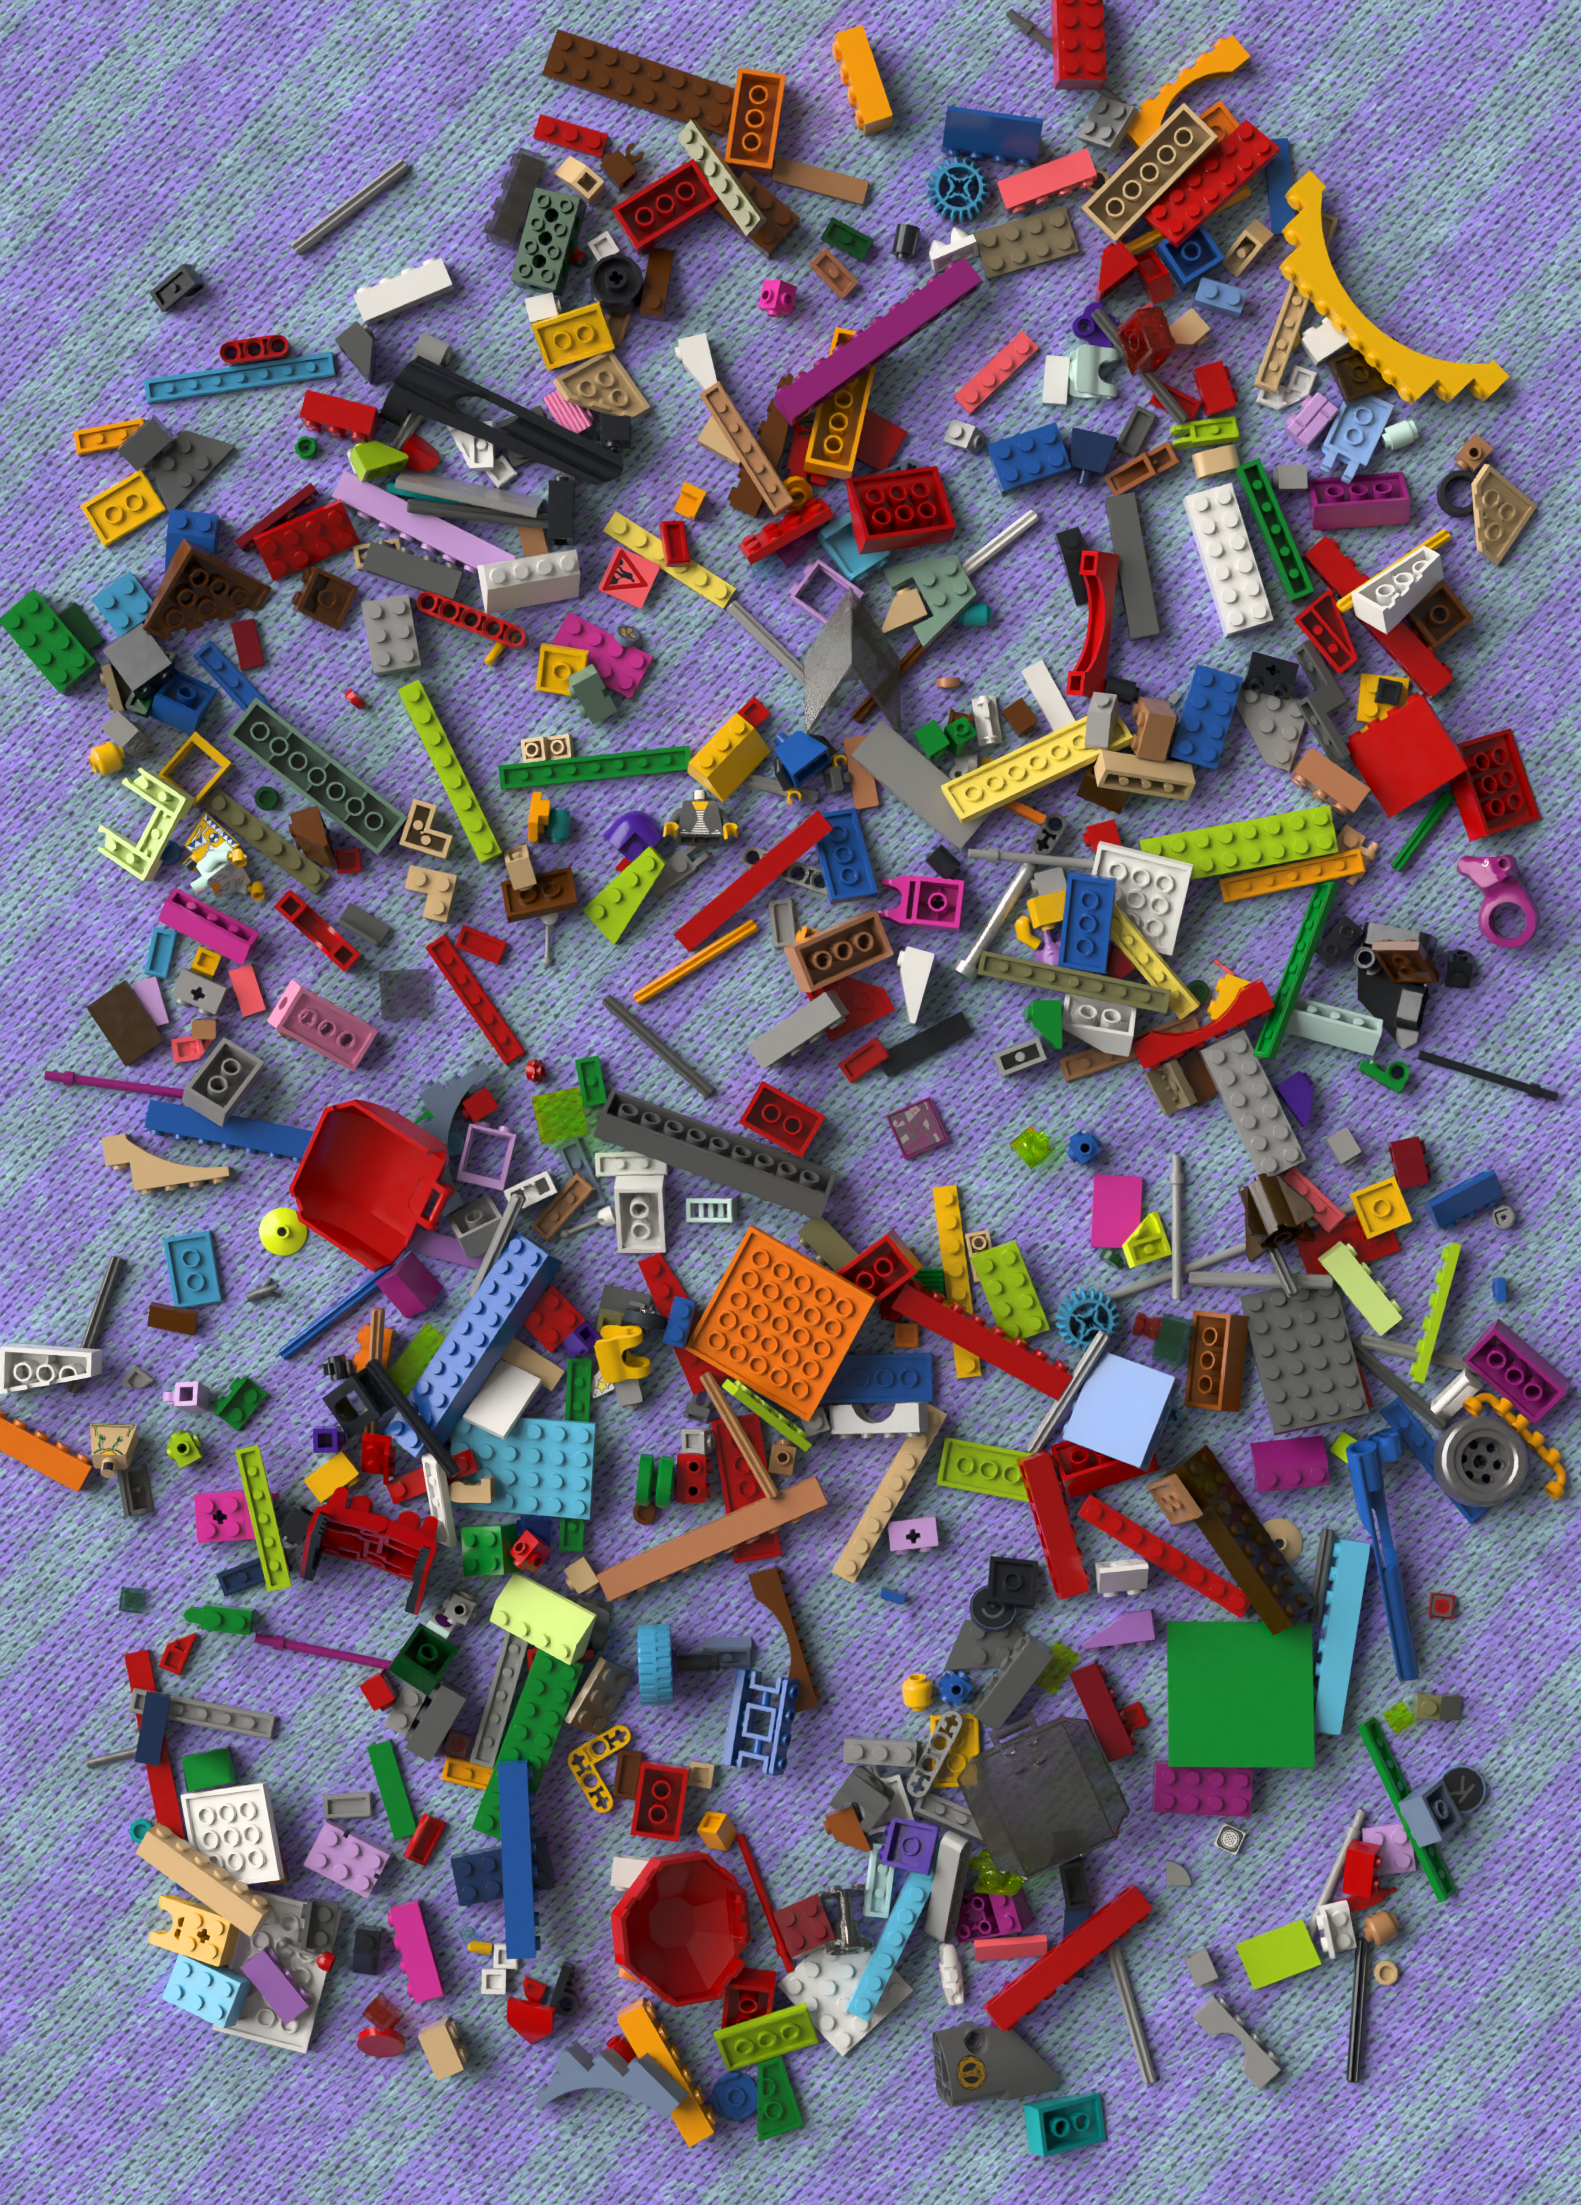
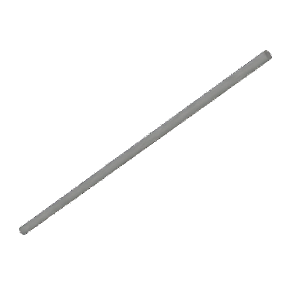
M1352 1203L1338 1207L1345 1215L1355 1212ZM1312 1218L1306 1221L1310 1228L1319 1225ZM1246 1242L1182 1265V1276L1191 1271H1196L1245 1253ZM1172 1269L1107 1294L1111 1296V1302L1167 1282L1172 1280ZM1088 1303L1082 1304L1077 1308L1083 1309L1088 1305ZM1058 1312L1046 1316L1050 1325L1060 1321L1055 1317V1314Z

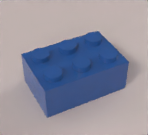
M1056 422L988 444L986 449L1001 495L1069 473L1071 469Z

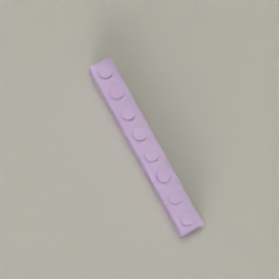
M344 471L332 494V498L335 501L342 500L346 511L351 508L358 512L357 516L368 522L370 519L379 522L378 527L390 533L392 529L401 533L399 537L409 543H412L413 540L421 543L420 548L431 554L434 551L443 554L442 559L455 565L457 561L465 565L463 569L473 575L477 574V566L517 559L516 556L436 516L408 513V502L366 481L361 483L358 477Z

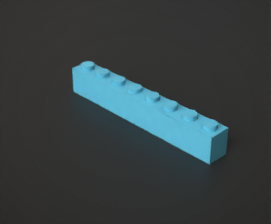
M1339 1538V1542L1334 1543L1332 1556L1336 1557L1335 1567H1330L1329 1581H1332L1331 1591L1327 1590L1325 1596V1605H1328L1327 1615L1323 1614L1321 1629L1325 1630L1323 1638H1319L1317 1652L1321 1653L1320 1661L1315 1662L1313 1674L1317 1677L1316 1686H1313L1315 1732L1333 1735L1341 1734L1371 1545L1367 1542Z
M940 1837L937 1839L929 1876L910 1871L845 2007L847 2012L868 2022L932 1890L939 1847L942 1840Z

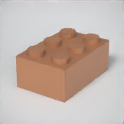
M1312 747L1303 755L1289 775L1293 778V784L1301 789L1306 787L1312 791L1311 796L1320 803H1324V801L1332 806L1331 810L1340 817L1344 815L1349 817L1353 814L1370 791L1369 787Z

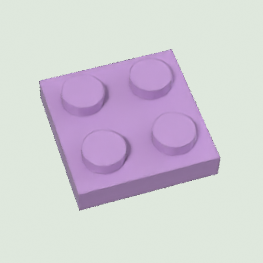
M1401 1822L1361 1828L1363 1842L1381 1845L1380 1855H1383V1863L1381 1869H1378V1876L1416 1871L1413 1846Z

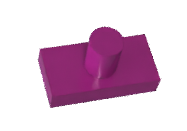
M815 527L776 550V555L789 567L819 541L817 535L820 530Z

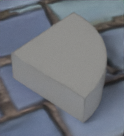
M135 1364L120 1384L128 1388H140L149 1385L154 1379Z
M1166 1860V1885H1191L1190 1877L1186 1870L1178 1863Z

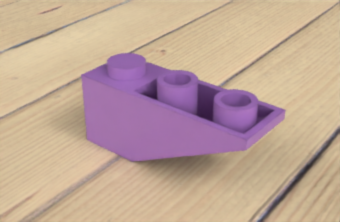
M1150 1609L1123 1613L1082 1642V1648L1088 1649V1652L1102 1651L1104 1646H1112V1649L1126 1648V1643L1135 1642L1136 1646L1149 1645L1150 1640H1155L1152 1612Z

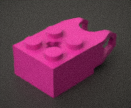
M901 876L894 879H882V886L900 893L902 901L895 909L878 911L880 919L891 921L900 927L960 933L965 894L964 881L923 876ZM937 900H941L942 904H944L940 909H935V906H932V904L937 903Z
M244 1490L205 1492L194 1495L197 1543L255 1539ZM271 1493L272 1499H279L280 1493ZM219 1510H222V1514L227 1515V1519H224L223 1522H220V1519L216 1517Z

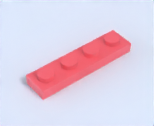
M1021 331L953 398L970 415L1019 369L1039 347Z

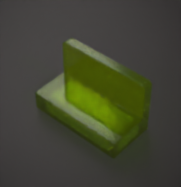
M1057 1639L1050 1647L1054 1657L1034 1682L1035 1685L1042 1687L1052 1695L1056 1693L1079 1658L1078 1653Z

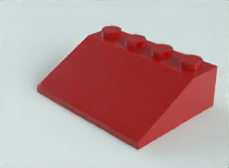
M937 466L846 478L853 534L860 555L951 541L956 525Z
M1511 728L1456 744L1464 758L1469 757L1474 764L1449 780L1470 842L1541 819Z

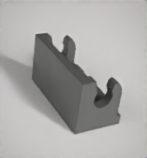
M146 1463L129 1466L126 1470L116 1469L124 1517L154 1511Z

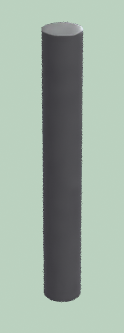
M137 1747L86 1759L87 1767L92 1768L133 1758L136 1756Z

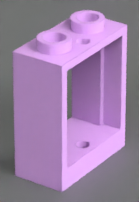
M817 559L815 563L810 562L803 571V574L806 575L801 582L796 581L789 590V593L792 594L790 601L836 634L864 597V592ZM818 571L851 594L832 621L799 598Z
M477 1121L475 1125L469 1124L456 1180L504 1191L518 1135L512 1134V1128L499 1126V1130L489 1128L490 1123ZM476 1131L510 1139L500 1180L466 1172Z

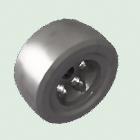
M1473 1416L1461 1419L1442 1433L1435 1445L1432 1466L1439 1486L1449 1497L1463 1505L1485 1508L1504 1502L1519 1490L1527 1473L1528 1456L1520 1435L1511 1426L1492 1417ZM1472 1440L1477 1443V1447L1474 1450L1469 1447ZM1489 1443L1494 1446L1492 1453L1486 1450V1446ZM1462 1454L1465 1455L1463 1463H1461ZM1475 1456L1478 1457L1477 1460L1481 1461L1480 1466H1474L1473 1459H1475ZM1495 1460L1499 1461L1501 1464V1467L1498 1470L1493 1468V1462ZM1466 1471L1472 1473L1471 1480L1466 1476ZM1484 1474H1487L1490 1478L1487 1484L1482 1482L1481 1479Z

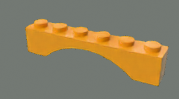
M1233 35L1227 39L1222 37L1214 44L1213 47L1215 49L1209 54L1204 52L1195 60L1197 63L1191 69L1188 67L1183 69L1177 75V81L1172 85L1170 82L1165 84L1159 90L1160 95L1154 100L1150 97L1140 106L1142 110L1139 111L1125 135L1126 139L1136 150L1160 127L1165 112L1182 92L1205 80L1231 77L1249 62L1251 56Z

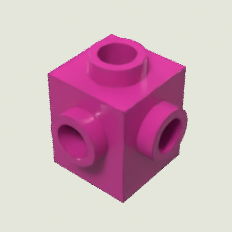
M764 280L758 308L766 311L767 315L773 318H781V315H791L797 287L782 280Z

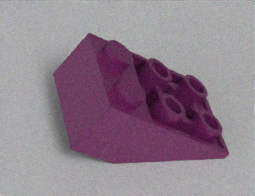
M1020 1876L1000 1880L963 1892L955 1932L959 1944L1023 1931L1033 1923Z

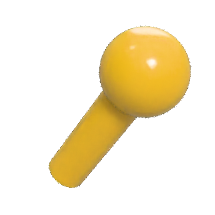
M516 633L512 636V643L516 641ZM496 643L483 662L491 667L506 646Z

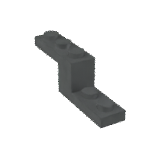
M1308 640L1292 652L1316 691L1303 698L1296 705L1328 759L1336 764L1351 753L1327 713L1336 709L1347 700L1342 689L1334 680L1330 669L1322 660L1317 647L1314 646L1311 640Z

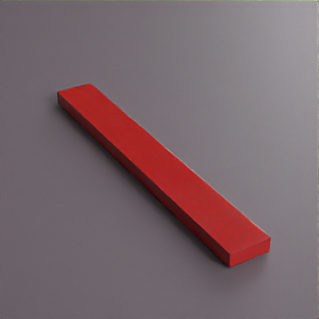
M819 810L815 811L673 935L690 952L834 827Z
M149 1649L124 1654L131 1693L133 1688L157 1692ZM136 1714L138 1728L140 1732L142 1715ZM164 1733L159 1766L146 1764L157 1824L160 1823L168 1827L172 1833L185 1840L186 1835L166 1733Z

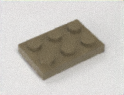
M600 1657L564 1720L570 1725L600 1735L635 1673L624 1666Z

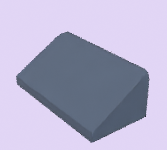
M751 1637L703 1638V1653L715 1654V1652H718L720 1667H752Z

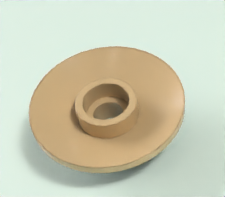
M1280 1518L1271 1519L1263 1523L1262 1526L1274 1543L1277 1539L1283 1540V1546L1278 1549L1284 1555L1288 1564L1292 1563L1299 1556L1302 1549V1537L1298 1528L1290 1521Z

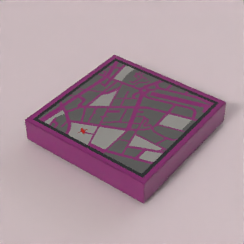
M930 1097L886 1115L904 1159L949 1141Z

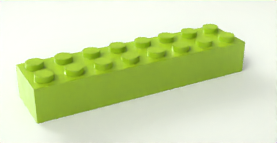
M1330 805L1139 841L1140 851L1194 864L1190 881L1314 859L1339 852Z

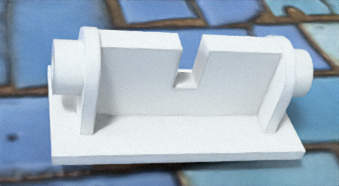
M984 695L971 699L979 746L1003 743L995 696Z

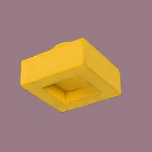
M199 946L190 971L212 979L222 955Z

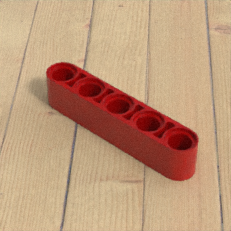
M422 592L417 598V607L429 617L513 650H523L529 644V635L517 625L432 592ZM428 599H434V606L431 609H425V602ZM451 607H455V616H453L452 618H447V610ZM478 616L477 624L472 627L468 626L469 618ZM499 624L500 631L496 635H490L491 626ZM515 633H521V641L513 644L512 636Z

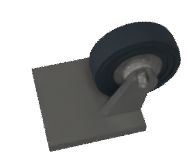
M605 1284L594 1329L597 1330L601 1308L623 1312L622 1326H639L643 1334L649 1335L651 1328L665 1330L667 1318L654 1314L656 1306L649 1305L651 1295Z

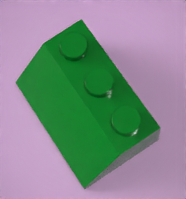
M1032 1000L1024 1008V1023H1029V1029L1053 1052H1058L1062 1049V1000Z

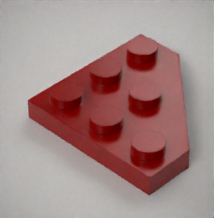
M847 976L813 992H805L811 1002L823 993L835 990L850 1013L844 1017L846 1019L845 1023L835 1029L830 1030L828 1028L825 1030L830 1043L895 1011L885 989Z

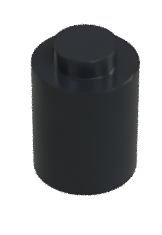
M897 224L892 254L896 256V260L910 262V259L915 258L920 234L919 227L909 224Z
M1108 675L1104 693L1115 694L1119 703L1131 705L1132 701L1137 702L1140 688L1136 687L1137 682Z
M942 844L925 860L942 879L949 878L954 880L962 872L959 868L962 864Z

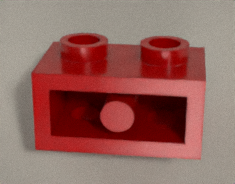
M700 1453L677 1454L676 1502L705 1503L706 1497L710 1498L711 1483H706V1473H711V1459H707V1455H700ZM696 1462L699 1468L696 1470L691 1469L690 1463ZM691 1486L697 1487L698 1492L696 1494H692L689 1491Z

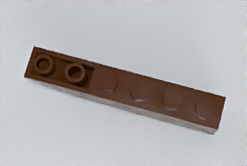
M788 373L786 377L782 376L777 390L784 385L790 386L794 382L793 374ZM772 398L767 408V412L770 413L767 421L762 420L758 428L757 434L760 437L757 442L777 472L784 452L790 424L776 408ZM742 465L737 476L740 479L737 488L732 487L727 500L730 501V507L757 518L764 503V498Z

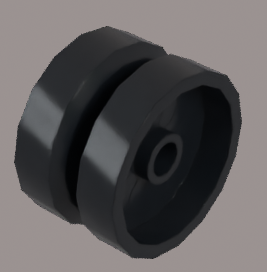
M611 254L601 258L594 265L590 274L591 295L594 303L600 302L603 312L610 316H624L632 313L640 305L642 299L643 277L639 265L632 258L621 254Z

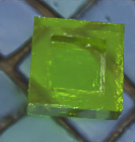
M1402 1700L1381 1713L1396 1735L1416 1721Z

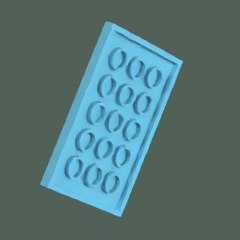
M462 1415L452 1431L451 1456L472 1448L481 1470L460 1479H466L469 1482H481V1478L485 1475L495 1476V1500L492 1503H457L450 1500L451 1508L590 1520L592 1515L597 1423L520 1416L507 1438L503 1440L464 1421Z

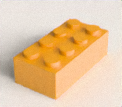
M863 25L836 33L835 42L832 43V53L835 62H840L841 64L840 78L843 86L848 85L847 98L850 107H855L856 116L854 118L858 130H863L864 136L891 128L893 114Z

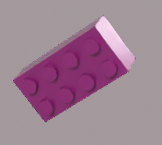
M1154 1760L1152 1810L1161 1813L1251 1817L1253 1768H1168V1761Z

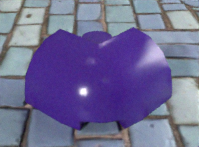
M631 811L623 814L602 835L631 863L649 846L652 845L656 849L666 838L663 837L664 827L653 817L641 811Z

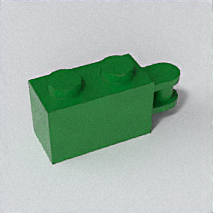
M207 1603L204 1605V1608L190 1607L184 1613L185 1620L190 1623L201 1624V1630L250 1635L253 1632L255 1609Z

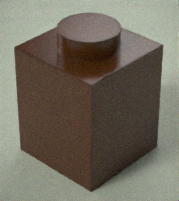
M1022 697L1001 713L1017 737L1021 734L1026 737L1037 729L1035 724H1037L1038 719Z

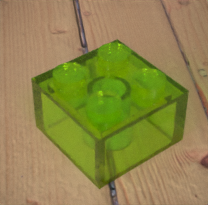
M580 1087L531 1097L542 1145L590 1134Z

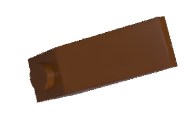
M650 248L639 312L641 319L664 322L674 257L673 250Z

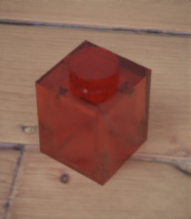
M381 1992L375 1996L362 2012V2015L380 2031H384L385 2028L394 2029L401 2020L398 2018L401 2010Z

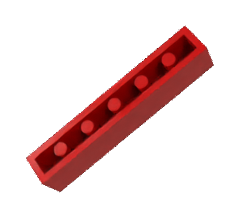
M1041 1451L1017 1459L1056 1597L1064 1600L1089 1591L1088 1584L1090 1583V1578L1087 1571L1083 1570L1082 1567L1083 1554L1080 1547L1076 1546L1074 1538L1077 1537L1074 1525L1070 1524L1068 1518L1070 1508L1062 1497L1061 1492L1064 1491L1060 1478H1057L1055 1473L1057 1463L1054 1456L1050 1455L1049 1452Z

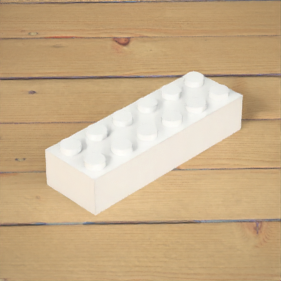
M1232 483L1185 496L1183 503L1225 638L1271 624L1274 619Z

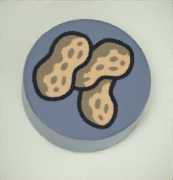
M620 625L617 627L614 638L617 643L624 647H634L639 639V633L631 626Z

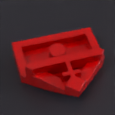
M510 1997L507 2000L508 2024L530 2044L540 2040L554 2030L556 2007Z

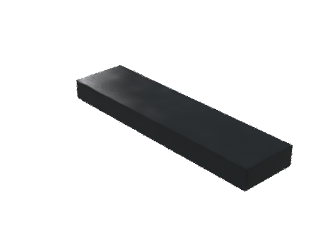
M961 1011L888 1049L887 1051L891 1056L880 1064L887 1077L971 1034L972 1030Z

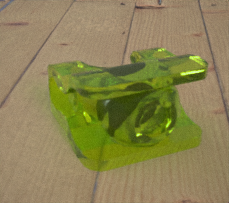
M983 1849L978 1856H974L969 1860L968 1867L970 1869L980 1870L978 1880L973 1886L976 1893L1007 1896L1018 1893L1024 1879L1032 1868L1029 1852L1016 1851L1011 1856L998 1858L997 1850Z

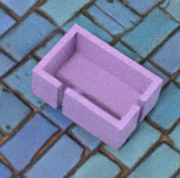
M327 1819L303 1865L368 1899L392 1851L354 1831H351L346 1838L343 1835L347 1828L331 1819Z

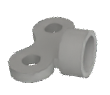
M966 745L964 754L957 758L951 752V756L955 760V766L949 774L951 780L956 779L955 775L958 772L964 775L980 767L979 754H969Z

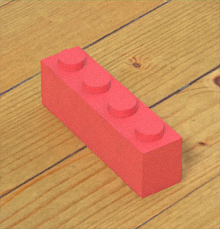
M1088 148L998 181L997 185L1007 213L1019 214L1025 211L1029 205L1035 204L1040 206L1049 201L1048 198L1053 196L1064 197L1072 193V189L1077 187L1085 189L1094 185V181L1097 180V173Z

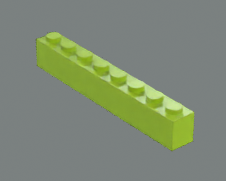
M418 679L397 689L479 862L483 865L502 856L501 848L421 681Z

